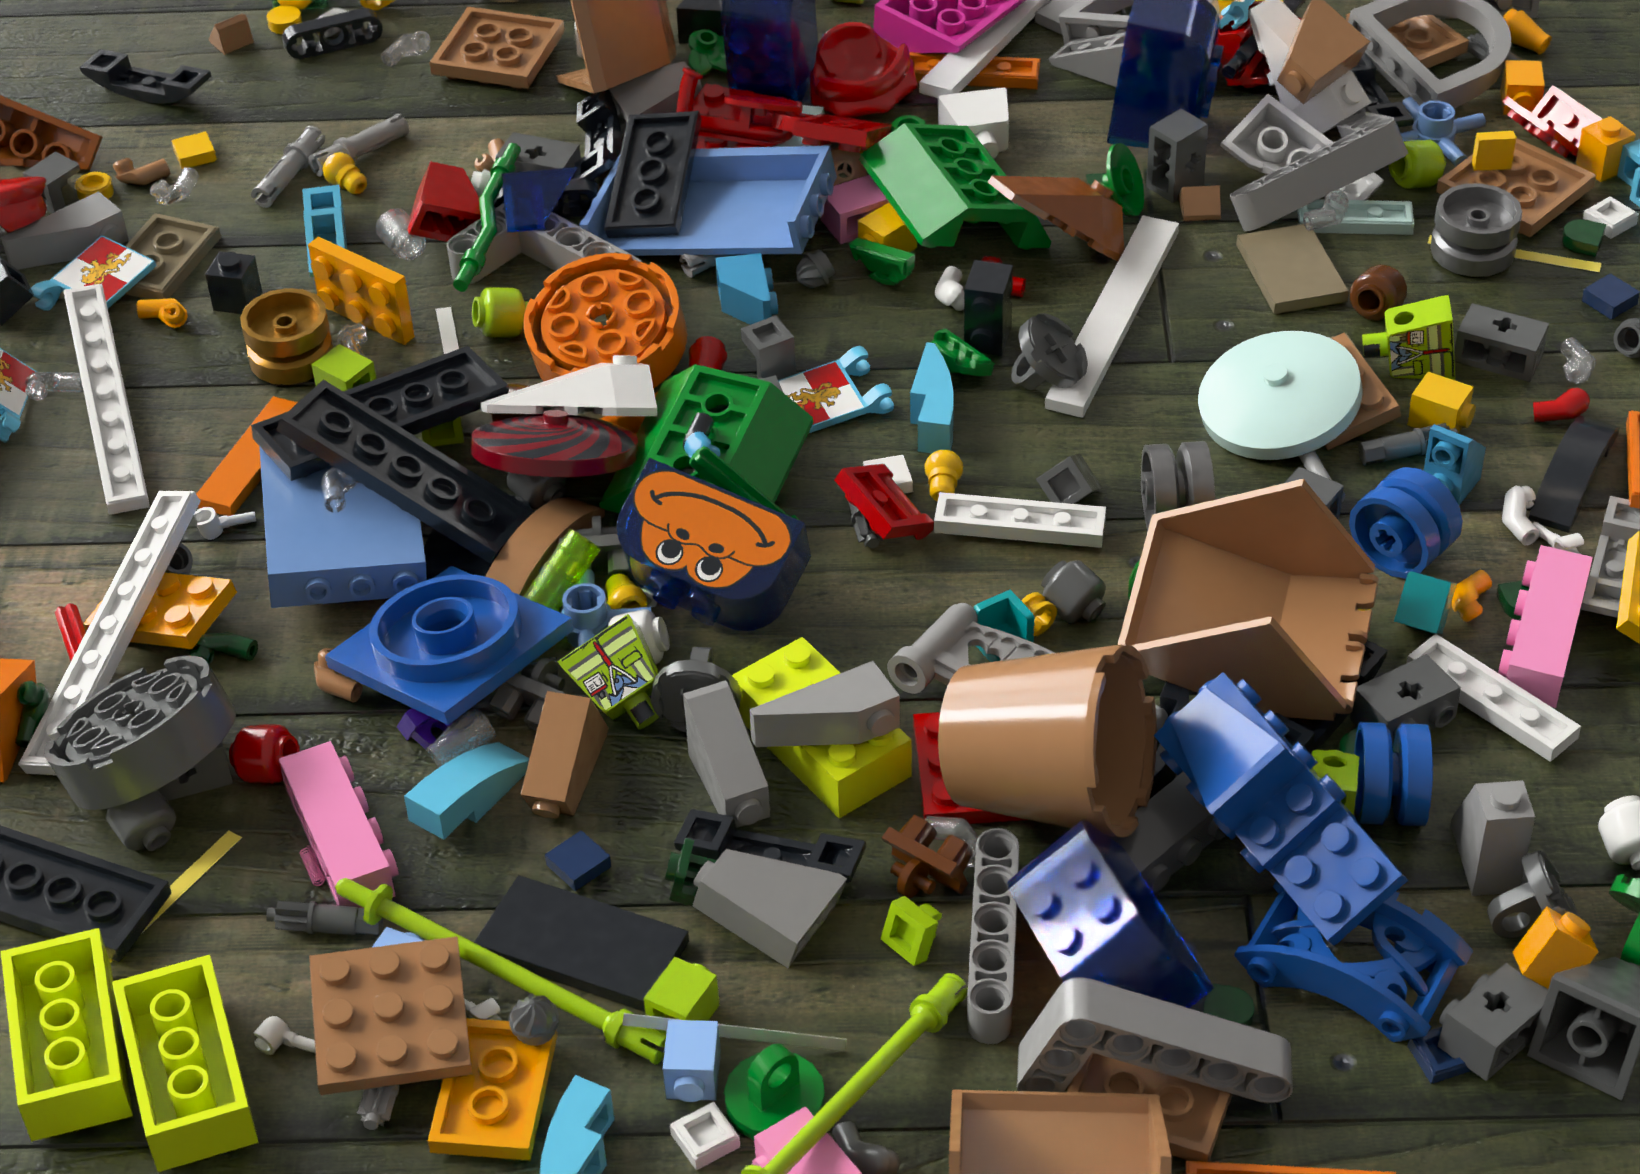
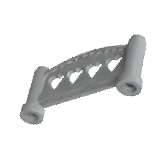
M958 603L950 606L912 646L902 647L889 660L887 670L891 680L897 687L907 693L916 694L920 693L933 679L948 686L952 676L960 667L970 665L968 659V647L980 646L987 654L997 655L1001 659L1000 661L1053 654L1055 652L1018 636L976 623L977 613L974 608L967 603ZM1156 705L1158 731L1163 727L1168 714L1163 708Z

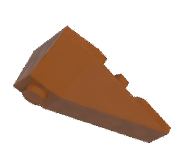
M0 95V166L32 167L49 155L57 152L79 163L80 170L91 169L102 141V136Z
M991 176L988 183L1012 202L1045 221L1049 220L1072 237L1076 235L1088 242L1087 244L1096 251L1119 261L1124 252L1122 206L1110 198L1114 192L1103 183L1094 180L1091 185L1075 177Z

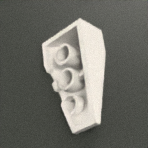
M1265 0L1248 10L1249 20L1259 51L1266 56L1270 68V73L1267 74L1270 86L1275 85L1281 104L1324 134L1334 128L1340 121L1356 114L1372 103L1350 70L1305 104H1302L1277 81L1301 20L1281 0Z
M1267 94L1221 142V147L1247 167L1268 175L1333 142L1271 95ZM1373 172L1326 196L1336 200H1368L1384 180Z
M613 355V363H599L480 402V411L485 413L543 414L544 411L561 410L567 412L568 415L592 412V414H602V416H657V404L649 365L637 363V356Z

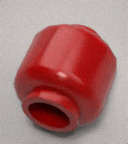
M278 724L249 725L242 728L235 736L234 742L229 749V760L236 774L245 782L252 784L279 783L284 781L279 758L300 752V747L297 739L284 726Z

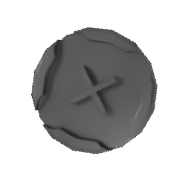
M1039 313L1035 317L1032 316L1019 330L1018 338L1022 353L1013 365L1012 381L1026 390H1033L1045 380L1061 388L1071 387L1087 372L1088 361L1085 349L1081 343L1076 346L1071 338L1074 335L1072 329L1059 318L1046 313Z
M693 647L690 660L676 661L663 667L656 675L650 701L654 711L661 719L664 715L668 720L672 721V727L682 732H687L684 693L726 680L738 710L742 693L736 679L727 670L714 664L712 648Z
M1541 850L1522 856V864L1529 882L1494 898L1487 909L1493 931L1505 938H1517L1525 935L1546 906L1561 915L1571 912L1580 917L1572 897H1569L1558 884L1561 882L1559 872L1547 854ZM1521 912V913H1519V914L1516 915V916L1506 917L1507 915H1509V914H1511V913Z

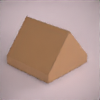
M239 14L215 24L209 37L211 44L224 55L254 42L245 14Z
M1220 185L1182 187L1179 193V203L1183 221L1221 219Z

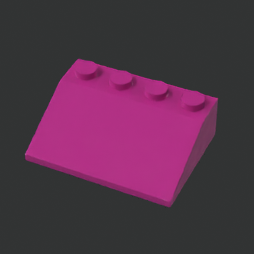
M881 0L875 5L873 29L880 37L897 48L905 43L908 46L909 52L959 53L1026 0Z

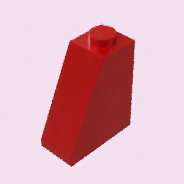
M430 161L416 194L407 231L410 235L448 242L454 235L481 218L479 196L463 168Z

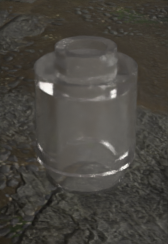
M399 208L390 209L382 214L377 221L376 233L396 257L405 260L418 258L425 250V237L408 233L407 228L410 216L405 210Z

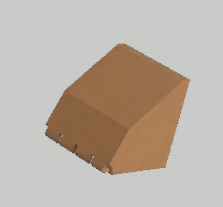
M570 0L586 68L557 75L558 83L587 92L597 93L671 64L677 53L666 0Z
M1304 479L1153 514L1118 645H1131L1135 647L1142 655L1149 675L1198 693L1206 682L1215 679L1224 672L1236 684L1242 678L1249 683L1262 698L1256 705L1264 714L1272 710L1274 713L1277 712L1290 718L1334 721L1335 713L1349 714L1353 710L1358 683L1357 681L1344 683L1342 680L1355 681L1359 679L1365 652L1364 644L1367 642L1373 613L1371 608L1375 604L1379 578L1376 575L1368 574L1374 572L1375 564ZM1357 609H1370V610L1359 611V610H1357Z
M952 1090L949 1174H1171L1172 1156L1159 1094Z

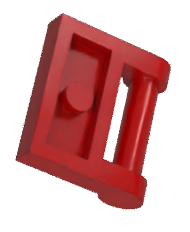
M885 464L841 469L834 481L843 490L846 499L856 506L868 520L870 528L877 535L881 536L883 540L912 535L916 540H920L933 531L934 521L927 513L921 514L893 481V473Z

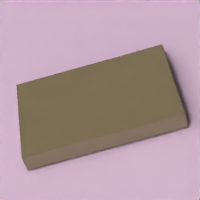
M154 213L128 242L126 247L155 260L157 266L125 294L145 299L170 298L220 240L219 227Z
M1309 223L1237 235L1236 246L1274 314L1348 301L1349 290Z

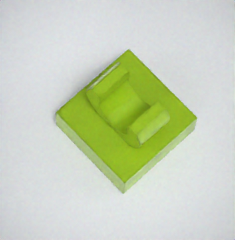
M906 896L891 901L880 939L910 964L916 966L927 961L933 939L936 937V929L939 923L937 921L941 919L942 914L928 903L918 907Z

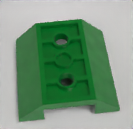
M904 123L860 155L859 161L921 246L928 248L954 246L963 221L969 223L987 221L998 222L1018 248L1026 250L1031 248H1050L1052 241L1038 217L1009 200L988 183L991 176H1006V174L968 126Z
M695 364L663 382L655 397L657 416H645L636 433L638 437L637 460L632 465L616 471L599 503L600 508L639 518L633 505V492L639 480L644 475L656 470L678 471L690 466V457L683 449V440L697 413H705L714 420V425L708 438L711 440V445L720 449L719 457L775 503L814 423L813 417L771 382ZM719 404L728 406L723 412L712 413L708 411ZM697 471L687 475L715 487Z

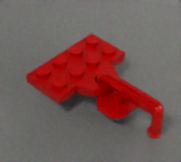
M683 67L682 71L684 73L679 87L676 112L693 111L697 82L703 77L700 73ZM731 95L725 97L724 103L741 106L739 120L700 114L702 121L699 136L765 147L784 143L793 136L803 137L802 144L824 146V144L830 145L831 142L839 143V150L860 152V150H867V148H870L890 134L892 125L829 114L800 113L801 107L770 99ZM767 110H774L771 126L753 123L754 115L766 117Z

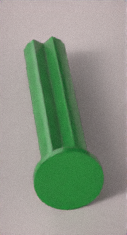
M703 446L695 451L689 461L690 466L716 488L775 512L787 522L791 533H794L799 524V518L796 515L789 516L708 447Z

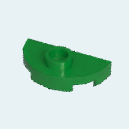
M858 237L849 243L855 261L861 259L863 264L871 271L868 276L881 284L896 285L910 276L915 267L914 253Z
M946 328L934 334V338L930 343H935L944 357L950 373L974 376L992 375L994 362Z

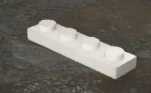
M940 492L934 518V533L1102 548L1106 507Z
M1437 634L1433 635L1407 657V663L1427 654L1461 687L1458 701L1460 704L1550 762L1579 738L1581 729L1579 724Z

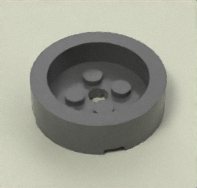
M179 656L166 659L164 662L166 668L150 674L146 672L144 667L136 670L94 694L59 724L56 729L61 736L56 742L54 740L46 743L44 755L78 807L88 810L107 809L148 795L186 773L218 746L231 729L235 720L236 710L205 659L198 656Z

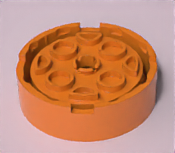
M603 253L575 260L548 276L543 281L545 287L535 299L530 298L524 314V333L538 374L543 381L599 363H613V355L637 356V363L649 365L653 388H655L674 371L686 348L687 326L673 281L655 263L651 262L648 265L633 260L630 254ZM600 315H611V317L608 320H606L607 325L603 326L601 322H594V320Z

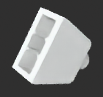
M1006 88L938 96V125L968 126L994 159L999 152L1008 149L1009 117Z

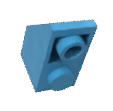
M761 253L715 258L717 287L722 312L750 325L772 317L771 315L778 314L776 291H773L771 268H764Z
M1434 424L1430 428L1424 471L1440 480L1450 490L1458 505H1460L1481 479L1486 447L1471 438Z

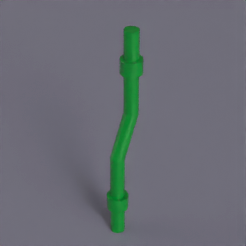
M510 143L502 157L497 158L490 170L491 177L479 198L482 229L472 248L466 250L460 260V271L453 282L454 288L460 292L466 291L473 277L480 274L486 263L485 254L497 234L494 202L503 185L511 180L515 172V162L521 153L520 146L515 143Z

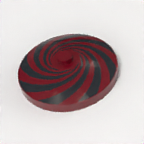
M549 410L543 412V414H526L504 418L478 427L472 433L471 452L472 456L480 463L501 471L542 477H581L610 473L632 465L638 457V437L631 430L608 421L582 415H568L567 412L561 410Z

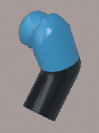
M697 413L683 440V449L690 459L695 451L703 446L708 447L718 457L720 456V449L711 445V440L708 438L714 425V420L705 413Z

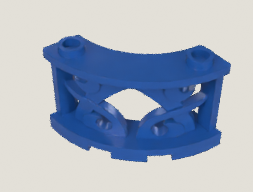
M1276 880L1273 887L1278 892L1277 897L1249 944L1239 946L1234 954L1235 958L1247 970L1248 975L1263 988H1297L1337 1001L1364 1017L1392 1042L1426 1036L1431 1028L1428 1024L1458 967L1467 964L1473 953L1472 948L1451 927L1429 910L1425 909L1423 914L1420 915L1413 909L1396 901L1400 893L1395 892L1359 924V926L1371 930L1373 943L1384 959L1369 962L1342 963L1327 947L1320 931ZM1387 938L1395 943L1394 947L1387 940ZM1425 968L1431 972L1426 982L1418 973ZM1403 978L1418 995L1413 1007L1406 1003L1407 986Z

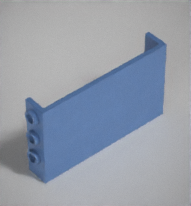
M830 146L696 149L679 235L607 238L604 227L619 155L610 173L604 179L596 198L592 200L591 207L586 216L581 220L580 227L633 256L683 254L737 255L757 253L802 254L809 238L813 237L814 226L818 218L823 215L824 204L828 196H831L833 193L837 175Z
M260 447L271 608L387 599L414 584L427 580L421 523L418 518L402 510L394 503L368 489L333 466L290 481Z

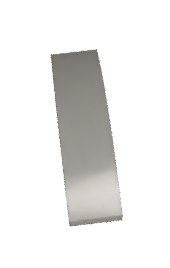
M1610 496L1593 565L1584 592L1581 610L1618 618L1628 540L1640 531V508L1629 507L1628 499Z

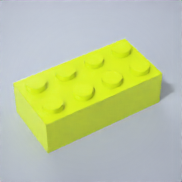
M803 637L738 671L732 676L738 682L742 693L739 712L744 725L751 731L749 709L838 675L840 672ZM900 728L860 744L767 747L839 819L912 777V741Z
M97 928L1 951L17 1104L31 1142L132 1117L133 1113L117 1003L112 985V969L100 929Z
M210 954L113 981L112 985L145 1136L157 1172L259 1143Z

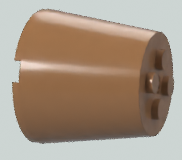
M1112 645L960 667L952 676L945 691L938 733L940 768L945 787L951 799L956 804L964 807L1110 837H1127L1131 835L1139 825L1138 818L1134 817L1138 806L1147 807L1154 779L1157 739L1154 737V734L1157 732L1155 697L1145 696L1142 679H1147L1149 671L1140 652L1131 645Z

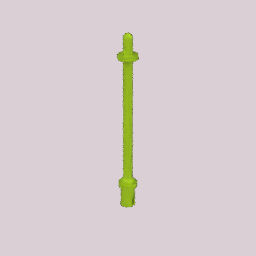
M348 878L340 879L336 883V892L341 897L364 908L363 920L367 924L375 925L384 918L425 940L457 936L460 958L536 996H546L557 1008L602 1030L606 1038V1044L615 1049L622 1046L648 1059L654 1065H657L663 1059L664 1053L653 1048L648 1043L651 1042L665 1048L667 1034H663L655 1029L623 1026L624 1013L634 1014L633 1012L624 1008L611 1013L392 901L393 888L387 884H381L376 890L372 891Z
M947 973L941 977L939 982L927 994L918 995L910 1004L911 1018L764 1168L757 1165H749L741 1171V1174H787L925 1031L935 1033L942 1029L948 1021V1014L968 996V988H963L957 995L955 994L965 985L964 980L955 974Z

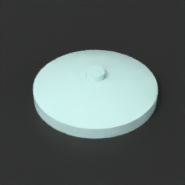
M1280 331L1246 340L1218 358L1202 380L1198 404L1206 431L1221 447L1247 458L1279 460L1312 452L1338 437L1357 415L1362 402L1363 387L1356 360L1340 343L1312 332Z

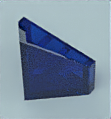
M577 167L502 173L507 233L545 230L547 218Z

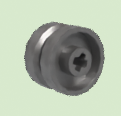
M1462 184L1449 188L1440 195L1436 205L1435 227L1430 246L1433 258L1443 268L1460 275L1481 277L1503 272L1512 264L1516 253L1517 234L1523 212L1520 202L1511 193L1497 186L1487 184Z
M1205 441L1182 442L1177 451L1176 459L1168 444L1144 445L1141 459V495L1147 530L1153 514L1215 500L1212 460Z

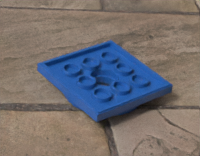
M450 566L436 577L414 584L391 597L378 609L370 624L327 653L325 658L328 668L449 725L571 633L574 627L571 617L512 592L505 584L495 579L472 575L454 566Z

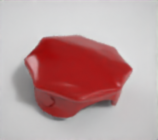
M847 22L836 25L822 36L816 51L815 65L809 75L811 103L813 106L824 107V111L835 116L847 118L888 112L900 100L914 91L918 85L914 61L910 58L908 46L904 43L897 48L880 37L872 27L860 22Z
M45 177L0 179V226L6 232L10 233L21 229L46 215V203L41 196L46 186Z

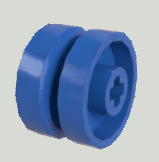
M1403 467L1392 471L1374 490L1368 492L1357 502L1350 512L1349 527L1352 538L1375 564V568L1390 576L1406 579L1409 572L1421 573L1437 556L1441 555L1461 535L1463 520L1457 501L1440 480L1421 469Z
M1359 722L1354 754L1359 757L1357 793L1354 808L1356 821L1359 824L1383 825L1389 815L1392 799L1394 817L1400 825L1426 826L1429 818L1433 785L1432 743L1429 726L1427 724L1402 723L1396 731L1392 748L1390 730L1385 723Z

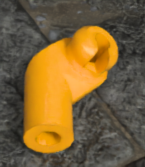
M174 298L137 301L139 319L159 318L170 328H179L187 321V310Z
M1484 570L1476 571L1456 586L1451 606L1454 612H1459L1461 619L1465 622H1469L1483 613V607L1476 599L1492 587V580Z

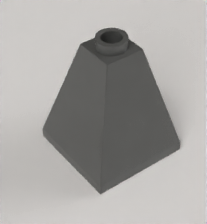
M1611 957L1555 973L1551 979L1527 1056L1622 1101L1626 1095L1640 1054V967L1617 957Z

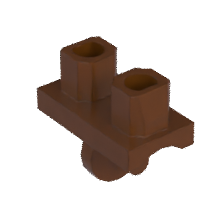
M915 814L900 831L889 827L882 836V840L892 846L891 855L898 860L894 862L890 869V873L898 877L897 891L907 898H913L920 890L931 894L936 887L935 881L961 895L969 884L963 874L973 855L969 845L954 835H948L937 852L928 848L938 833L928 821Z

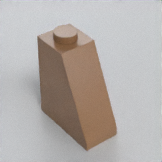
M1311 0L1299 23L1277 81L1302 104H1305L1354 68L1360 61L1370 41L1324 0Z
M550 691L546 693L520 794L536 815L551 819L559 818V814L575 815L609 729L591 698Z

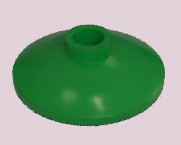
M1113 144L1108 150L1106 174L1103 175V184L1114 192L1112 194L1113 199L1122 206L1123 213L1129 217H1134L1141 213L1144 206V185L1141 171L1133 153L1125 144Z

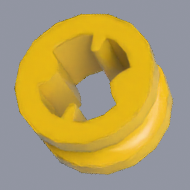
M1033 592L1024 597L1021 601L1034 615V636H1039L1053 624L1057 615V608L1053 603L1046 601V598L1039 592Z

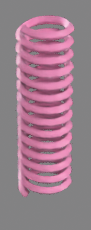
M307 845V848H303L299 854L312 884L320 886L325 882V877L312 847Z

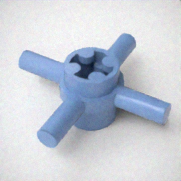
M1407 97L1402 101L1405 108L1414 118L1412 130L1400 133L1403 141L1432 140L1439 145L1443 154L1455 167L1467 159L1466 155L1454 144L1455 135L1486 125L1483 113L1454 119L1455 109L1449 103L1443 101H1427L1420 106L1412 97Z
M582 569L577 575L578 584L568 588L563 595V609L561 613L572 618L574 630L567 635V639L573 647L578 648L608 628L609 621L614 616L641 609L651 611V607L611 609L606 603L604 590L595 585L594 572L590 569Z

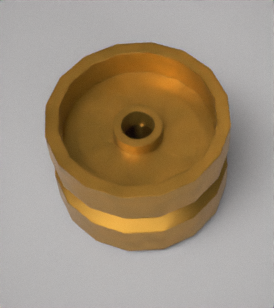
M285 288L269 291L254 298L245 306L240 316L251 371L259 379L271 384L292 385L313 379L314 375L311 364L333 349L325 303L316 294L304 289Z

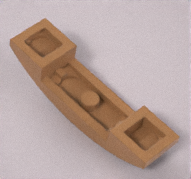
M562 497L548 502L530 515L517 528L500 550L485 577L505 584L512 592L526 598L540 583L539 569L559 550V538L571 537L573 534L577 535V529L593 528L592 516H601L602 519L605 516V509L570 497Z

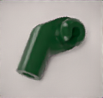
M230 632L207 633L201 636L197 644L190 651V656L201 657L210 664L214 659V652L217 651L251 661L257 654L258 642Z
M33 681L22 683L17 691L18 701L24 705L15 743L23 748H27L47 710L50 699L47 687L42 683L36 684Z

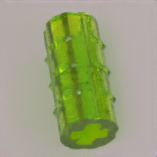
M569 529L560 544L556 546V550L549 560L544 563V567L535 580H532L531 586L523 597L559 611L563 605L562 598L568 588L578 584L600 552V548L578 532Z

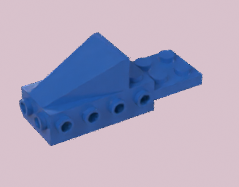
M1222 672L1215 679L1206 682L1200 688L1198 695L1183 709L1171 714L1165 720L1163 727L1154 734V737L1165 749L1159 755L1177 775L1184 771L1191 782L1186 788L1214 816L1213 820L1231 840L1238 836L1246 847L1240 853L1258 873L1267 869L1325 939L1335 946L1404 885L1408 879L1341 802L1347 795L1328 774L1321 779L1312 769L1318 762L1300 742L1292 746L1284 737L1290 731L1288 727L1272 710L1264 714L1256 705L1262 700L1260 695L1243 678L1236 684Z

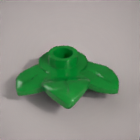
M706 29L694 31L688 40V47L691 52L688 57L690 68L702 76L707 75L712 68L728 74L726 60L728 46L725 45L724 36H719L715 32Z

